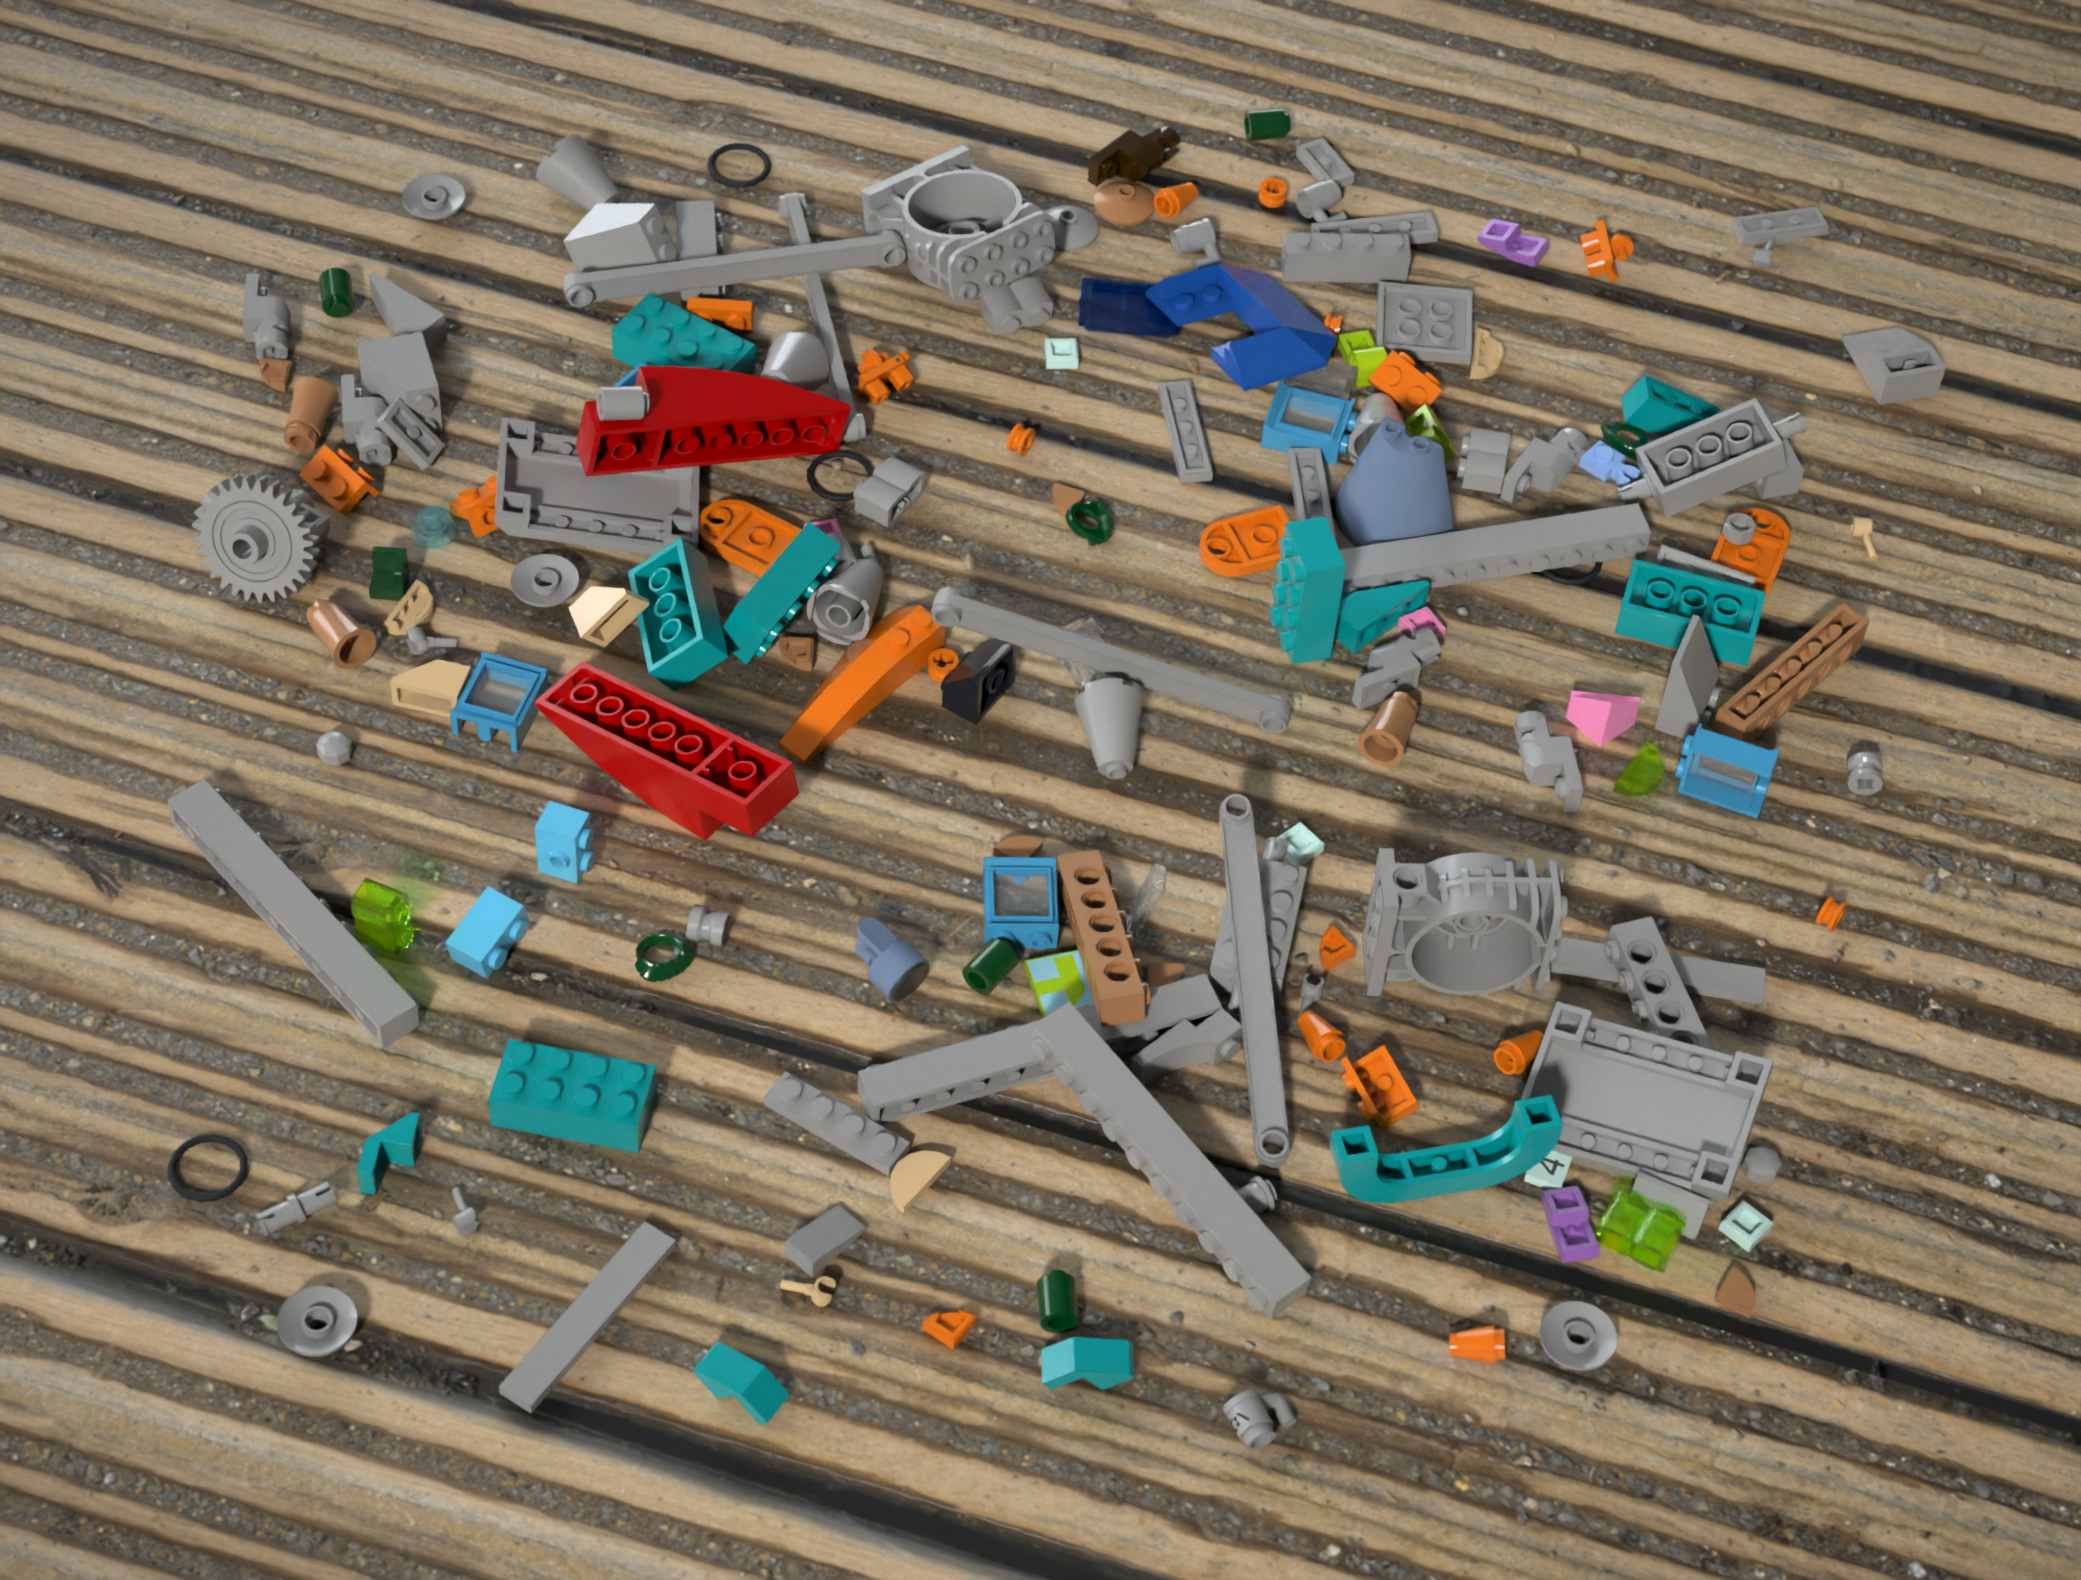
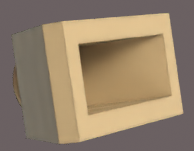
M591 586L569 607L580 637L605 648L650 605V602L647 598L624 588Z
M437 659L396 675L390 681L392 703L396 706L450 718V710L455 707L472 675L471 666Z

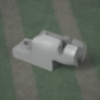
M246 274L242 312L245 342H255L258 360H260V357L287 360V343L289 341L291 321L289 308L282 297L267 296V288L261 287L259 274Z
M354 374L341 375L342 419L345 445H357L360 461L367 466L383 467L390 464L392 459L391 438L376 424L387 409L386 404L379 397H363L362 387H355Z
M1573 428L1561 429L1548 443L1534 437L1505 475L1500 498L1512 504L1519 493H1526L1529 486L1548 493L1553 491L1562 483L1568 473L1573 470L1574 464H1577L1580 457L1584 454L1585 450L1583 448L1587 444V438L1580 431Z
M1425 627L1411 632V638H1407L1404 635L1399 637L1398 640L1370 651L1368 672L1356 678L1352 702L1358 710L1385 701L1394 692L1405 693L1417 688L1421 669L1430 663L1438 661L1439 657L1436 654L1441 653L1439 641L1433 631Z
M1526 711L1519 714L1515 719L1517 726H1514L1517 744L1520 745L1518 751L1529 782L1534 786H1554L1555 796L1557 799H1561L1564 813L1578 812L1584 789L1571 737H1555L1547 716L1542 712Z

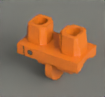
M1604 220L1596 221L1597 231L1580 235L1590 277L1607 273L1609 282L1618 280L1613 258L1620 261L1626 260L1634 250L1633 240L1621 233L1614 234L1609 240Z
M873 349L866 350L862 353L863 363L858 365V371L861 373L858 377L859 385L854 387L852 391L857 398L865 395L876 406L885 401L891 393L885 385L888 381H891L898 392L909 388L915 379L907 367L911 357L906 351H903L889 359L885 352L878 354Z

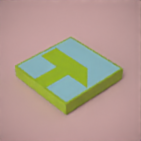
M1078 950L1025 960L1024 969L1042 1018L1069 1001L1076 1009L1083 1005H1094Z

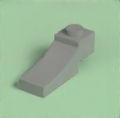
M1223 1008L1219 1009L1197 1027L1185 1018L1132 1057L1130 1071L1144 1086L1163 1074L1185 1066L1209 1063L1214 1067L1223 1059H1231L1239 1051L1242 1034L1241 1024Z

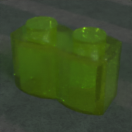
M365 878L352 897L351 910L353 917L356 918L354 926L355 937L361 942L398 956L403 948H407L411 944L415 932L410 918L412 906L409 905L408 895L377 881Z
M1615 1192L1597 1225L1595 1237L1602 1247L1617 1254L1629 1256L1646 1268L1664 1272L1682 1240L1686 1223L1679 1219L1672 1211L1650 1208L1637 1195Z

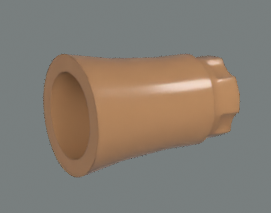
M303 377L294 383L293 399L284 434V442L292 450L305 453L306 451H313L316 447L329 415L339 400L338 391L333 385L316 377Z
M321 597L316 599L314 604L307 609L306 619L311 624L312 630L329 650L338 667L353 669L365 663L371 657L377 643L375 634L354 619L341 604L332 601L329 597Z
M1394 692L1392 696L1387 697L1381 704L1370 725L1358 738L1359 751L1369 762L1382 767H1392L1402 761L1408 737L1416 721L1419 708L1417 701L1413 700L1408 693Z

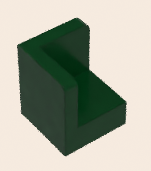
M374 546L372 549L373 574L369 587L370 599L400 601L406 594L410 577L407 549Z

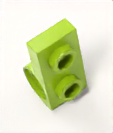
M1369 330L1339 334L1337 345L1356 387L1371 386L1368 382L1369 377L1388 356L1383 346L1376 347Z
M1426 404L1404 421L1412 438L1415 436H1425L1443 446L1445 463L1457 454L1432 408Z

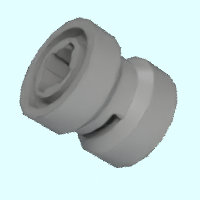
M693 905L687 923V940L699 942L703 939L708 940L713 946L724 947L730 930L731 912L718 910L709 914L706 906Z

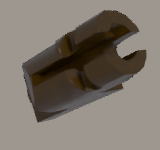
M1168 126L1159 127L1143 137L1129 129L1089 158L1088 182L1097 187L1107 179L1114 177L1116 173L1135 182L1155 168L1162 166L1164 161H1169L1178 154L1180 150L1175 146L1180 143V136Z

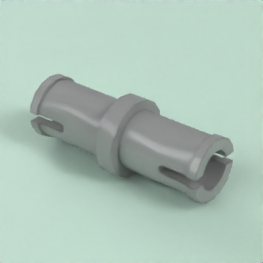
M325 1181L323 1184L297 1196L292 1193L286 1196V1201L263 1212L256 1213L255 1217L259 1227L262 1228L263 1235L267 1237L269 1234L296 1221L298 1224L306 1221L305 1217L328 1206L337 1204L332 1189H329V1183Z

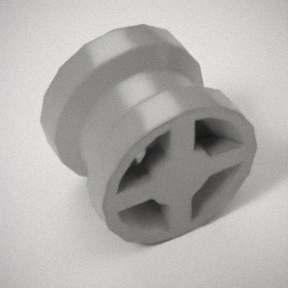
M1860 752L1852 755L1847 762L1849 789L1858 795L1877 793L1883 786L1881 774L1883 769L1882 759L1871 752Z

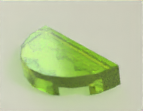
M1646 741L1615 783L1613 792L1623 796L1639 797L1654 791L1660 785L1665 771V765H1663V761L1658 755L1659 750Z

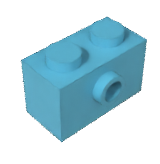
M549 801L535 825L538 872L578 884L584 872H590L595 861L596 854L592 851L594 830L591 829L590 813Z
M487 886L445 942L451 959L488 979L494 970L501 968L510 948L516 941H520L528 930L530 922L524 905Z

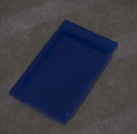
M1082 278L1078 326H1084L1087 331L1164 338L1180 334V326H1176L1146 297V290L1154 286V284Z

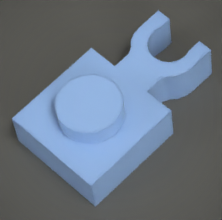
M1601 440L1580 457L1579 466L1603 482L1611 477L1619 487L1630 484L1631 479L1634 482L1639 480L1641 473L1634 466L1625 465L1626 456Z

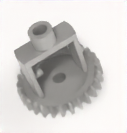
M248 474L244 478L242 475H236L232 479H225L214 486L199 501L202 506L194 512L199 518L192 523V527L200 532L192 536V540L203 545L196 549L195 553L207 556V559L201 563V566H213L214 569L209 577L213 579L221 576L220 587L222 589L229 583L232 584L233 596H236L243 590L245 601H249L255 595L258 603H263L268 597L271 602H275L281 596L285 599L293 591L296 592L312 576L311 571L317 566V561L314 558L320 553V549L317 547L328 534L330 516L316 510L313 499L303 490L288 488L286 491L281 492L279 491L281 482L276 480L269 486L267 476H262L256 480L254 474Z

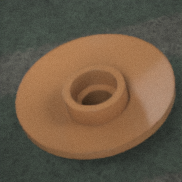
M1116 181L1102 186L1096 192L1094 208L1100 217L1110 223L1123 226L1136 225L1148 220L1154 213V196L1147 188L1140 184L1129 181Z

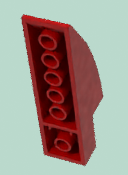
M639 366L635 386H641L643 392H647L649 395L650 406L648 413H644L641 420L600 421L596 400L586 401L575 447L586 477L820 455L839 450L851 408L848 403L777 380L743 373L695 367Z
M583 661L535 701V706L599 767L648 805L704 840H707L724 823L753 837L799 794L793 762Z

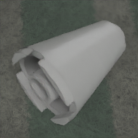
M577 134L566 136L553 146L557 151L551 158L546 154L537 169L536 177L544 187L589 212L596 204H617L622 200L620 192L585 139Z
M787 331L777 337L771 344L761 377L777 380L813 392L820 388L829 376V353L821 340L811 333Z
M1375 393L1365 399L1348 439L1347 447L1350 461L1355 464L1386 415L1406 426L1394 400L1389 395ZM1406 426L1405 433L1409 437H1412Z
M861 559L816 588L807 602V616L809 620L813 619L818 626L816 631L832 643L850 645L853 641L864 639L873 624L884 581L883 570L874 561Z
M1104 678L1091 681L1084 685L1085 691L1079 694L1077 690L1074 693V705L1099 773L1109 779H1121L1132 771L1143 705V690L1136 682H1133V687L1124 685L1122 678Z

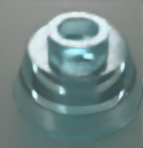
M428 506L420 510L411 527L413 540L427 549L446 547L456 538L458 532L457 525L448 511L439 506Z

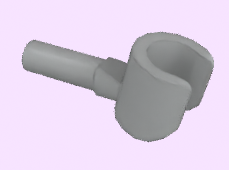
M1769 238L1764 249H1754L1752 266L1769 268L1772 249L1776 243L1774 238Z
M411 627L407 630L409 639H406L410 651L414 654H421L428 647H456L457 644L456 639L426 637L421 627Z
M1309 973L1303 976L1300 995L1303 999L1296 1022L1303 1012L1310 1009L1313 1002L1321 998L1324 986L1323 977H1321L1320 984L1311 985L1308 983Z
M455 1187L452 1189V1194L459 1213L454 1215L451 1220L457 1233L464 1237L477 1230L479 1226L475 1220V1210L466 1204L461 1188Z

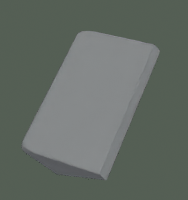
M1639 1171L1625 1211L1690 1239H1696L1706 1217L1710 1200Z

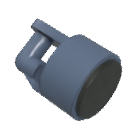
M872 917L860 920L857 926L859 938L855 945V952L864 960L869 968L868 980L888 1000L893 1002L905 999L925 980L929 972V961L907 940H899L879 920Z

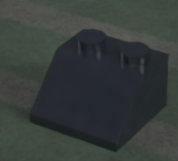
M994 638L982 641L973 652H967L954 673H948L942 681V707L977 725L1014 684L1017 645Z

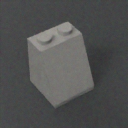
M655 203L596 204L563 240L577 271L584 273L674 262L680 256Z
M417 332L357 343L363 395L365 397L382 398L387 407L392 401L399 398L434 434L443 433L439 386L423 333Z

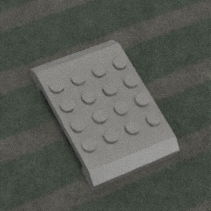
M502 417L499 434L494 524L510 536L648 555L656 554L682 537L697 549L700 466L586 477L575 447L577 437L536 432L535 422Z
M1556 1001L1520 1100L1552 1095L1563 1124L1559 1141L1552 1151L1572 1157V1161L1636 1179L1638 1172L1642 1171L1709 1200H1729L1773 1070V1060L1737 1050L1735 1056L1597 1019L1593 1017L1591 1010Z

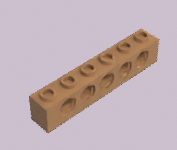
M1841 603L1718 708L1712 731L1752 743L1861 648L1869 620L1844 603Z
M1099 850L1057 855V884L1101 1027L1145 1021V1005H1150L1151 1003L1149 986L1147 982L1141 983L1143 979L1141 961L1139 958H1133V955H1135L1134 940L1132 934L1125 933L1127 931L1126 915L1124 910H1118L1119 895L1117 887L1110 886L1112 884V875L1109 863L1103 864Z

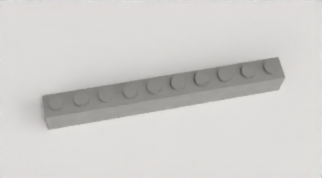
M1635 503L1340 549L1346 565L1341 599L1357 591L1422 580L1430 583L1429 588L1446 587L1460 583L1541 572L1543 570L1604 562L1625 557H1636L1646 554L1651 530L1639 504Z
M203 779L168 799L172 823L382 1049L420 1026L418 1016L420 1004L416 996L410 990L404 991L400 987L391 969L388 967L383 968L376 961V957L370 947L366 944L361 945L355 939L350 926L345 921L339 922L333 916L329 904L323 898L318 900L315 897L308 882L302 876L297 877L291 871L283 855H276L270 849L267 839L261 832L255 833L249 827L246 817L240 810L234 811L229 806L226 796L219 788L213 789Z
M1205 973L1194 977H1183L1176 982L1166 985L1149 987L1151 1003L1150 1005H1145V1021L1101 1027L1095 1005H1083L1078 1007L1077 1010L1118 1057L1142 1051L1185 1018L1197 1027L1221 1009L1222 1005ZM1038 1021L1024 1025H1012L1003 1031L988 1035H977L971 1040L953 1045L945 1044L932 1051L917 1055L909 1054L900 1060L882 1065L874 1064L858 1071L857 1093L868 1118L879 1125H885L1056 1076L1052 1066L1046 1059L1041 1060L1031 1046L1034 1024Z
M1067 1002L1036 1022L1031 1038V1046L1035 1054L1041 1060L1046 1059L1055 1070V1075L1059 1082L1065 1087H1070L1078 1096L1083 1110L1097 1118L1102 1124L1105 1135L1111 1141H1116L1123 1148L1130 1164L1135 1169H1141L1149 1178L1154 1192L1168 1200L1174 1207V1212L1179 1221L1184 1225H1189L1198 1235L1201 1246L1208 1253H1213L1223 1264L1226 1275L1233 1282H1239L1247 1292L1251 1304L1257 1310H1263L1272 1319L1305 1296L1311 1276L1071 1002Z

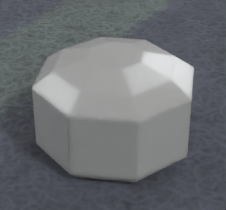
M1740 512L1727 516L1722 534L1728 542L1737 545L1751 543L1757 524L1749 515Z
M331 730L319 737L317 754L324 764L339 766L351 758L353 751L352 740L345 732Z
M1766 1146L1750 1148L1742 1164L1746 1178L1759 1185L1772 1183L1782 1166L1778 1153Z

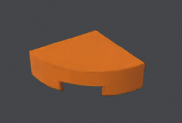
M1334 924L1325 931L1319 948L1320 962L1328 972L1355 956L1356 947Z
M964 1310L942 1314L937 1312L923 1321L922 1330L954 1350L977 1324V1316Z

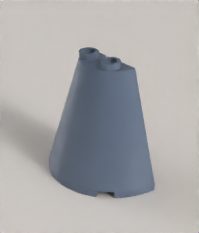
M1387 415L1340 485L1335 497L1334 512H1336L1338 519L1337 525L1343 535L1356 547L1454 532L1443 446L1425 436L1409 437L1405 433L1406 426Z

